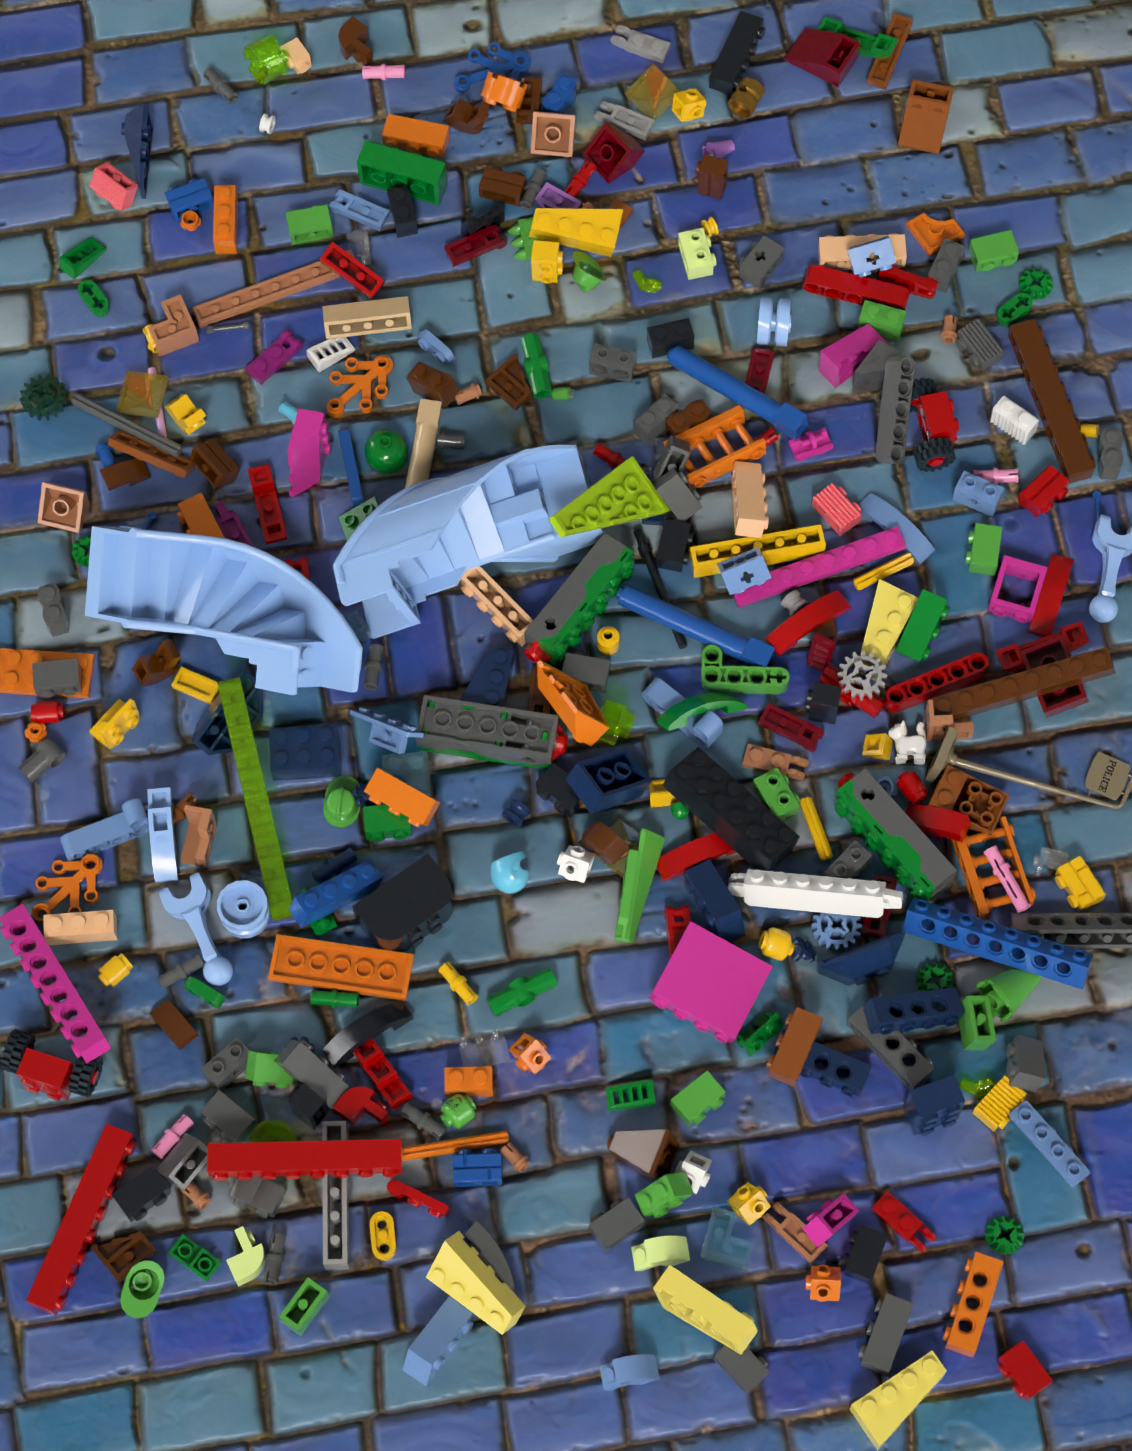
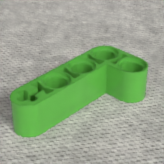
M708 645L702 651L701 686L706 692L779 695L788 690L790 675L785 668L722 666V650L718 646ZM715 656L717 659L715 661H710L707 659V657ZM713 676L717 680L714 682H710L706 680V678ZM737 677L739 681L731 682L729 678ZM757 677L760 678L762 682L754 683L751 679Z

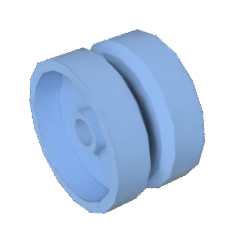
M761 297L757 344L768 345L771 332H775V345L787 347L792 313H790L791 299L780 298L777 304V311H773L772 297Z
M247 880L235 881L228 884L219 894L217 912L224 929L232 936L241 939L252 938L259 935L267 927L271 918L270 906L263 889L256 883Z

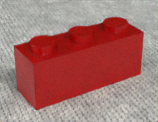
M333 241L320 258V262L370 300H373L385 285V280Z

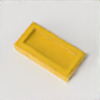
M181 666L171 686L173 689L211 705L217 697L222 684Z

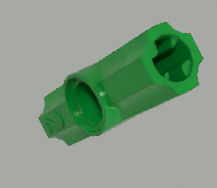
M529 333L521 338L525 357V371L527 378L529 377L534 398L544 399L552 394L548 377V363L546 355H543L539 334Z
M547 967L527 978L523 976L515 979L507 988L487 997L486 1000L492 1013L497 1017L517 1006L524 1007L532 1003L537 996L558 986L552 970Z

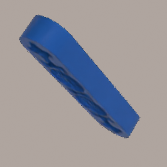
M349 429L338 430L352 503L355 508L364 503Z

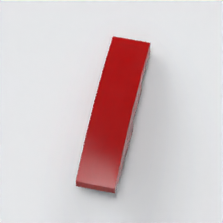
M374 1039L352 1051L392 1110L413 1098L411 1092L399 1078L396 1070L384 1056L383 1051Z

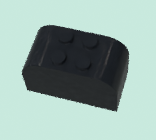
M427 853L353 905L352 908L356 922L377 949L404 952L410 947L415 948L424 941L423 938L430 933L433 935L442 929L443 924L449 920L453 913L454 901L450 881Z

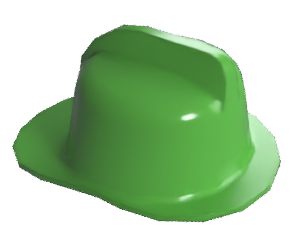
M581 251L573 252L572 256L575 267L572 278L577 282L582 292L586 293L590 289H595L602 281L607 280L595 259Z
M339 776L328 784L323 810L327 822L332 826L339 828L347 827L358 818L360 806L356 803L358 797L353 796V790L359 782L353 777Z
M144 1260L135 1264L127 1273L120 1302L124 1312L132 1318L146 1317L156 1307L165 1278L163 1269L159 1264Z

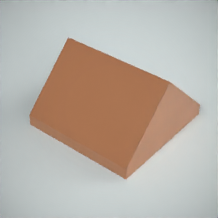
M533 111L530 154L572 157L576 134V116L572 114Z
M43 481L37 523L80 533L90 507L86 491Z

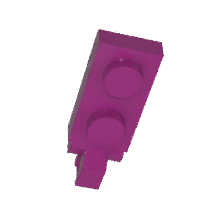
M223 501L214 504L218 514L215 520L224 538L254 547L236 512L233 510L227 511Z

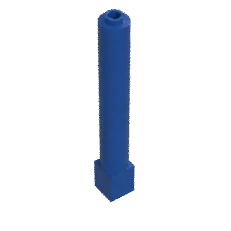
M677 345L669 350L667 354L668 364L772 423L777 431L797 441L809 425L805 413L786 402L784 404L779 403L686 348Z
M626 584L625 588L621 586L616 595V599L619 600L618 605L703 644L716 645L723 653L740 660L739 664L767 667L773 656L775 647L753 637H750V639L742 637Z

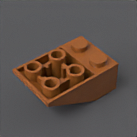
M912 80L898 146L939 154L952 102L953 87Z
M947 765L941 773L927 806L967 814L971 821L969 829L992 835L1010 795Z

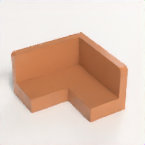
M181 294L162 301L161 306L168 320L148 327L158 355L163 356L199 342L196 327Z
M933 699L927 701L924 713L926 741L941 740L949 726L958 730L956 739H972L974 725L970 721V717L953 721V715L935 716Z
M185 805L184 811L189 825L180 861L183 864L207 868L217 828L212 809Z

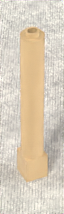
M420 399L416 419L417 427L405 488L429 480L437 434L440 430L443 414L442 401Z

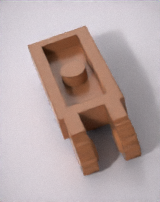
M748 743L742 767L763 773L778 767L781 774L785 773L788 778L804 780L805 773L789 769V765L806 768L809 761L798 756H792Z
M776 1202L773 1208L785 1220L780 1224L768 1213L762 1216L763 1219L775 1229L779 1236L812 1264L828 1245L824 1242L817 1247L803 1231L802 1228L806 1225L796 1215L790 1213L780 1203Z

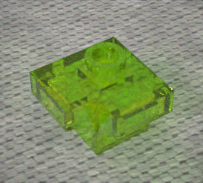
M606 699L601 708V713L609 729L598 741L615 745L618 736L629 738L635 715L627 711L628 706Z

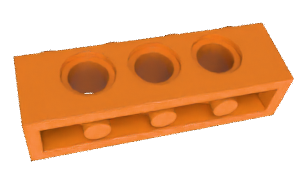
M975 1252L973 1258L968 1257L964 1271L968 1272L966 1281L961 1280L957 1291L961 1298L959 1304H953L950 1317H953L954 1320L951 1327H946L943 1340L947 1341L946 1349L972 1358L974 1357L1004 1261L979 1252ZM973 1277H983L985 1285L977 1286L973 1282ZM969 1298L975 1299L978 1303V1308L970 1309L966 1305V1300ZM959 1322H968L971 1326V1331H961L958 1325Z

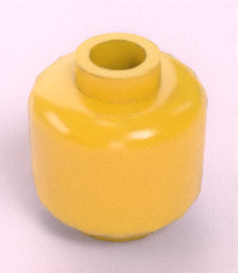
M772 927L767 931H763L758 947L764 956L782 961L787 955H792L795 945L789 932Z

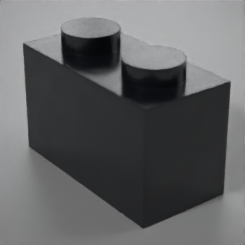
M408 185L387 189L388 203L397 238L418 234L417 221Z
M689 318L647 327V343L652 359L667 355L669 350L677 345L687 350L694 349V333Z
M669 519L664 520L656 556L657 568L682 572L683 565H688L690 552L686 551L688 545H692L694 532H691V523Z
M815 682L814 689H809L805 711L809 712L808 720L835 725L842 687Z
M553 763L536 781V792L543 800L552 802L555 810L561 815L566 814L571 818L583 803L566 781L569 774Z
M305 1083L300 1087H295L289 1094L290 1099L288 1102L292 1113L315 1130L329 1113L326 1101Z
M150 1166L111 1195L130 1222L144 1218L148 1214L147 1211L153 1206L158 1207L168 1199L167 1196L170 1195V1192Z
M860 1225L858 1232L854 1230L849 1244L853 1245L850 1254L845 1253L841 1267L845 1268L843 1275L871 1285L888 1235Z

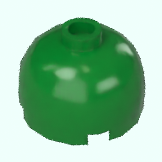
M379 430L373 433L365 445L367 464L372 470L375 469L384 475L393 474L401 470L409 457L408 447L404 438L393 430Z

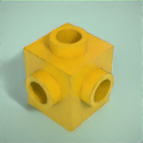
M696 88L674 93L672 112L681 122L704 116L706 99Z
M749 1182L740 1187L727 1200L737 1217L749 1226L762 1217L771 1207L766 1200L768 1197L767 1193L760 1186L755 1187Z

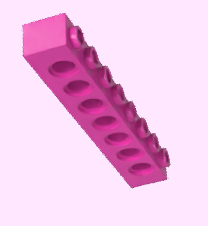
M22 903L0 916V921L3 924L0 927L1 932L6 940L12 939L13 942L9 945L15 955L21 954L23 957L19 962L26 973L32 972L33 976L29 977L36 990L41 987L43 993L39 994L46 1006L51 1004L53 1007L50 1013L56 1023L62 1022L64 1025L60 1030L67 1041L73 1040L74 1044L71 1045V1048L77 1058L82 1056L87 1064L110 1050L111 1047L24 904Z

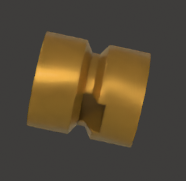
M742 78L736 91L728 101L730 110L740 117H751L757 104L765 94V89L761 83L753 78Z

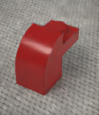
M360 1086L347 1090L333 1106L334 1113L353 1127L364 1112L383 1126L389 1119L388 1112L386 1111L388 1108L378 1100L375 1103L373 1102L376 1094L374 1090L368 1087Z

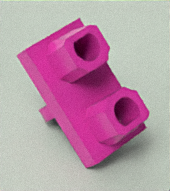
M825 428L814 432L807 431L806 435L800 436L797 441L793 439L788 441L796 462L833 449V444Z

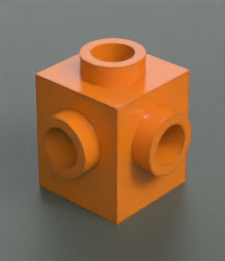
M526 1033L508 1049L516 1058L515 1064L523 1072L528 1070L536 1074L551 1059L550 1055L546 1052L547 1046L540 1039H535Z
M827 1265L811 1266V1275H806L805 1290H810V1300L820 1302L839 1301L841 1287L840 1267H829Z

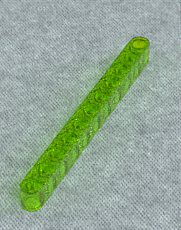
M240 677L217 682L272 919L276 921L293 917L289 911L292 904L291 892Z

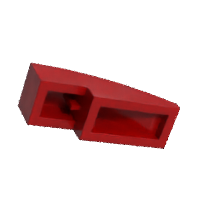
M908 805L905 811L924 834L943 840V837L962 843L971 824L969 815L939 807Z

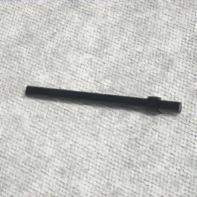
M637 529L633 533L638 543L639 555L645 561L659 599L670 603L651 555L653 553L651 546L646 542L642 530ZM672 629L679 649L686 648L688 645L684 635Z

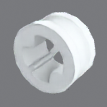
M263 114L259 126L260 132L267 131L268 134H272L276 122L275 116L271 115V117H268V114Z

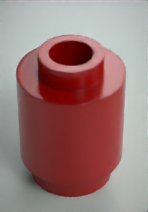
M59 700L40 701L31 705V718L33 722L44 724L58 723L66 715L65 705L61 704Z
M908 770L898 776L899 781L896 785L908 802L918 805L928 798V789L915 771L910 772Z

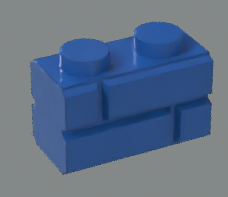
M204 178L192 179L186 185L180 187L173 186L167 192H164L175 221L181 220L183 213L186 211L200 213L214 207L212 194Z
M484 1149L482 1153L473 1154L472 1150H460L458 1154H453L454 1186L502 1185L501 1152L496 1153L495 1149Z

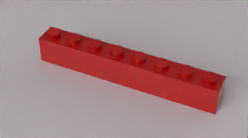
M109 1124L105 1125L26 1299L30 1306L55 1316L59 1310H63L67 1301L66 1293L69 1288L74 1286L77 1279L75 1273L79 1265L82 1266L86 1260L87 1252L85 1251L88 1244L94 1242L97 1235V1230L95 1229L98 1222H102L105 1218L107 1202L109 1199H113L111 1194L117 1190L116 1182L119 1177H123L126 1171L127 1164L125 1162L128 1156H132L136 1149L137 1143L132 1133Z
M401 1139L208 1143L207 1172L210 1178L216 1181H226L228 1177H238V1180H251L252 1177L262 1176V1179L265 1180L276 1179V1176H286L287 1179H299L302 1175H310V1178L314 1179L324 1178L325 1175L347 1178L349 1174H358L359 1177L363 1178L372 1177L373 1174L395 1177L397 1173H403V1144Z

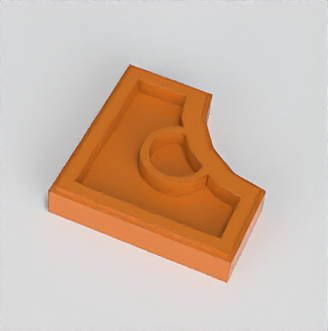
M922 213L906 222V227L929 257L939 252L945 238L954 242L965 238V232L954 218L947 221H938Z

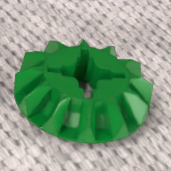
M1033 267L1031 270H1025L1020 276L1019 289L1021 293L1029 294L1034 300L1043 299L1051 293L1053 280L1050 277V273L1044 272L1043 268L1038 270ZM1033 279L1035 281L1041 280L1040 286L1037 284L1032 285Z
M87 533L81 538L78 537L72 549L74 560L83 567H89L90 552L86 556V551L83 549L90 547L91 535Z
M936 961L934 963H926L925 966L919 969L916 984L920 992L953 988L954 979L952 972L947 966ZM931 972L935 977H942L939 980V987L934 982H929L932 978Z
M1003 1215L990 1221L985 1231V1238L993 1251L999 1254H1011L1021 1247L1024 1240V1232L1021 1224L1014 1217ZM1000 1227L1004 1231L1013 1230L1009 1235L1010 1240L1006 1238L997 1240L1001 1234Z

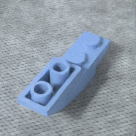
M171 788L147 789L148 822L155 883L177 881L178 870Z

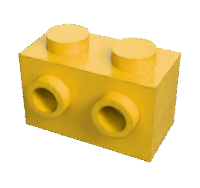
M534 240L531 255L532 281H541L546 284L558 283V276L563 275L564 267L563 251H560L559 243Z

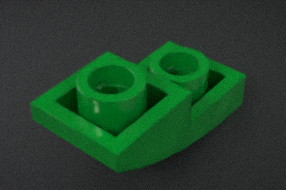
M184 1234L181 1235L168 1252V1255L206 1282L222 1263Z

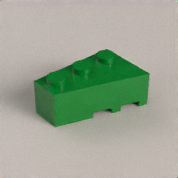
M924 589L922 590L895 650L897 654L920 664L923 659L927 660L932 651L930 644L933 639H937L941 627H939L941 621L946 619L950 610L947 599Z

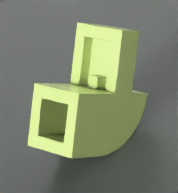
M243 1226L234 1231L244 1252L226 1260L238 1287L259 1276L266 1263V1253L262 1243L252 1247L256 1244V1241L251 1231L246 1232Z
M684 1236L650 1238L644 1240L642 1244L631 1247L635 1271H644L659 1265L675 1266L690 1261L687 1238Z

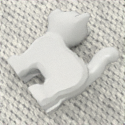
M904 720L889 729L888 735L895 741L897 752L896 764H906L908 755L914 756V764L925 763L927 743L923 722L917 724L916 731L918 735L907 736V727Z

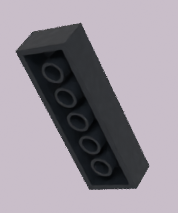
M699 747L672 768L663 783V787L756 870L771 871L793 851L800 838L798 834Z

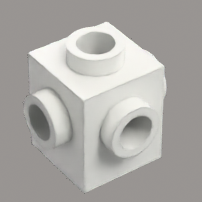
M569 845L565 852L561 851L557 861V865H560L558 874L568 880L584 883L591 872L595 854L585 851L580 846Z
M690 1150L684 1162L680 1160L675 1173L685 1172L693 1192L697 1194L701 1186L706 1187L711 1177V1174L707 1172L712 1160Z

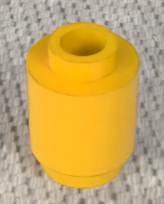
M610 626L603 627L597 634V648L604 655L615 654L620 646L619 632Z
M121 953L118 956L112 957L98 969L100 975L97 977L106 987L108 985L114 987L130 974L133 966Z

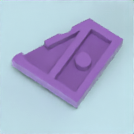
M548 182L545 183L535 198L539 208L581 209L582 201Z

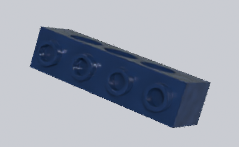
M956 987L874 997L869 999L863 1009L871 1034L881 1033L882 1035L901 1030L909 1032L916 1028L931 1029L939 1025L953 1026L958 1023L965 1012Z
M814 1042L800 1076L816 1078L820 1084L832 1088L834 1086L841 1089V1092L847 1096L854 1097L856 1095L860 1097L872 1065ZM776 1047L773 1052V1055L775 1056L779 1049L778 1047ZM816 1061H824L827 1067L825 1069H818L814 1063ZM845 1070L848 1072L849 1077L840 1078L836 1072Z

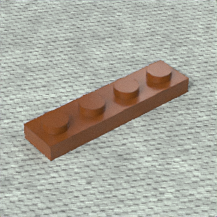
M896 13L893 14L885 35L897 38L898 43L889 58H875L866 84L884 90L887 89L914 19Z
M121 430L113 434L108 441V445L117 451L125 452L138 460L153 464L156 468L167 470L177 477L186 478L196 467L185 457L180 455L175 457Z

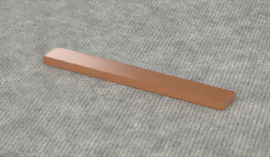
M352 249L346 251L355 258ZM318 261L194 306L192 311L199 328H203L340 278V276Z

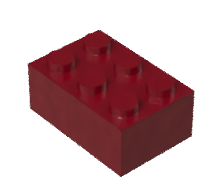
M1063 635L1020 651L1027 670L1071 657ZM1082 684L1038 696L1046 718L1089 702Z

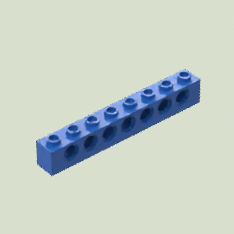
M915 897L907 909L903 928L908 934L1082 990L1089 976L1094 954L1081 949H1075L1059 942H1053L1037 935H1031L1015 928H1009L990 920H984L971 914L962 913Z

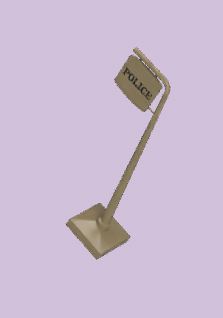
M950 726L939 743L925 777V781L933 784L947 765L957 766L1113 809H1119L1124 806L1132 787V774H1129L1130 765L1101 752H1098L1093 759L1086 776L1085 788L1090 790L1088 796L958 758V755L953 753L958 730ZM1128 776H1129L1130 779H1129L1128 785H1127V787H1126V790H1125V792H1122V791H1123V788H1124V786H1125V784H1126L1127 778H1128ZM1091 791H1094L1114 801L1119 798L1120 794H1123V798L1119 804H1112L1089 797Z

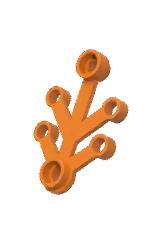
M380 355L373 361H357L356 358L350 357L345 361L346 370L349 372L370 370L365 375H342L339 371H333L329 376L332 385H354L338 399L333 398L327 403L328 414L333 418L341 417L345 412L344 405L361 390L360 410L363 413L371 412L373 409L371 381L377 376L376 397L378 399L387 398V375L393 370V361L390 357ZM350 363H355V366L350 367L348 365ZM381 363H385V364H386V365L383 366V367L379 366V364H381ZM336 376L340 377L339 380H333V378ZM380 390H385V393L379 394L378 392ZM335 404L339 405L337 408L332 407ZM364 404L370 405L367 408L362 407Z
M87 854L81 861H54L52 863V870L58 876L63 875L66 871L78 872L73 877L46 878L41 876L36 879L35 885L41 892H46L49 888H62L46 904L39 903L33 907L32 916L37 923L44 924V918H39V914L41 912H46V915L52 914L51 912L69 894L70 908L68 913H72L74 910L82 912L80 908V883L85 878H87V891L84 893V898L88 904L97 903L99 895L96 891V875L103 868L101 858L96 854ZM90 863H95V867L92 869H89L88 865ZM57 865H63L60 871L55 870ZM40 882H47L46 886L39 887ZM90 894H95V898L92 900H89L88 896Z

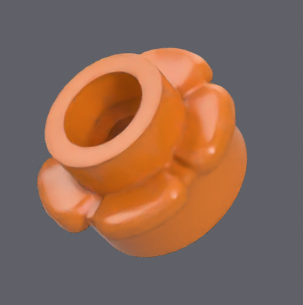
M186 211L181 217L182 222H180L183 229L194 231L197 229V226L201 225V218L198 217L196 212Z
M29 723L28 728L25 729L26 738H29L34 743L42 742L47 736L45 724Z

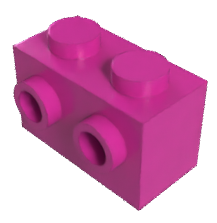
M843 1193L835 1201L830 1198L821 1205L820 1208L823 1210L821 1213L817 1209L806 1219L809 1223L802 1229L813 1243L819 1247L860 1211Z

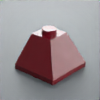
M604 123L582 156L589 163H594L597 167L596 171L607 183H611L633 168L645 150L632 136L609 123Z

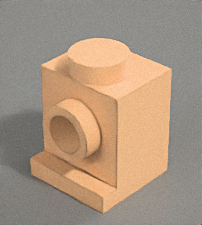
M298 38L279 47L281 59L286 61L290 69L293 68L297 74L304 73L312 67L310 54Z

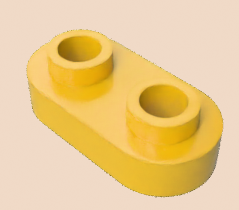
M380 1211L375 1213L370 1219L371 1245L374 1256L381 1261H387L393 1258L396 1253L395 1227L392 1216L387 1212ZM380 1222L387 1223L384 1229L378 1228ZM383 1245L389 1247V1250L385 1253L380 1251Z

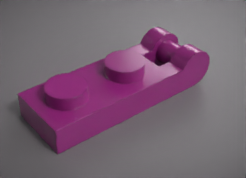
M289 329L285 330L280 338L245 368L246 372L260 385L303 348L304 343L300 339L294 338V334ZM287 343L290 345L288 349L284 347Z

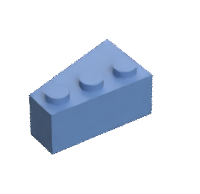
M449 1296L408 1348L402 1370L427 1386L434 1374L444 1364L448 1354L456 1349L461 1335H466L473 1325L471 1321L473 1312Z

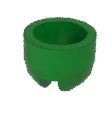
M681 802L670 805L671 813L676 819H685L689 814V809Z

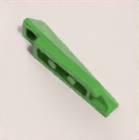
M641 829L639 832L637 851L629 849L626 856L614 941L633 943L665 839L663 836L647 829Z

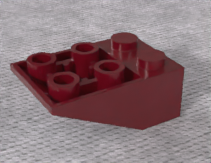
M805 28L784 58V61L839 87L859 58L861 43L841 33Z

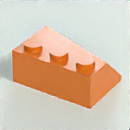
M539 660L537 663L538 688L571 731L573 738L579 743L584 742L592 747L609 729V726L586 684Z

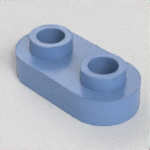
M424 329L418 334L417 342L419 346L425 351H430L438 363L448 365L454 359L452 351L430 331Z

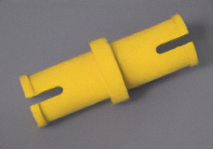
M450 961L444 963L439 968L438 972L448 981L450 989L453 992L456 991L467 1006L473 1004L479 996L467 984L465 976H461L451 965Z

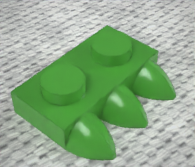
M533 217L518 220V223L508 230L509 234L518 236L511 242V245L516 248H522L514 254L513 257L522 261L531 260L533 241H543L528 237Z

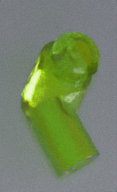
M637 270L632 274L633 279L642 292L656 293L662 289V282L660 280L645 278L641 270Z
M964 1077L959 1087L975 1097H981L991 1091L995 1086V1080L992 1077H985L983 1080L974 1083Z

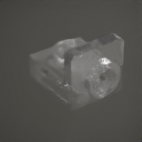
M356 230L347 233L348 246L356 247L357 257L362 258L363 265L371 264L368 231Z
M1041 847L1040 853L1035 854L1032 867L1036 868L1035 875L1040 876L1043 864L1047 865L1050 869L1057 870V868L1067 863L1069 853Z

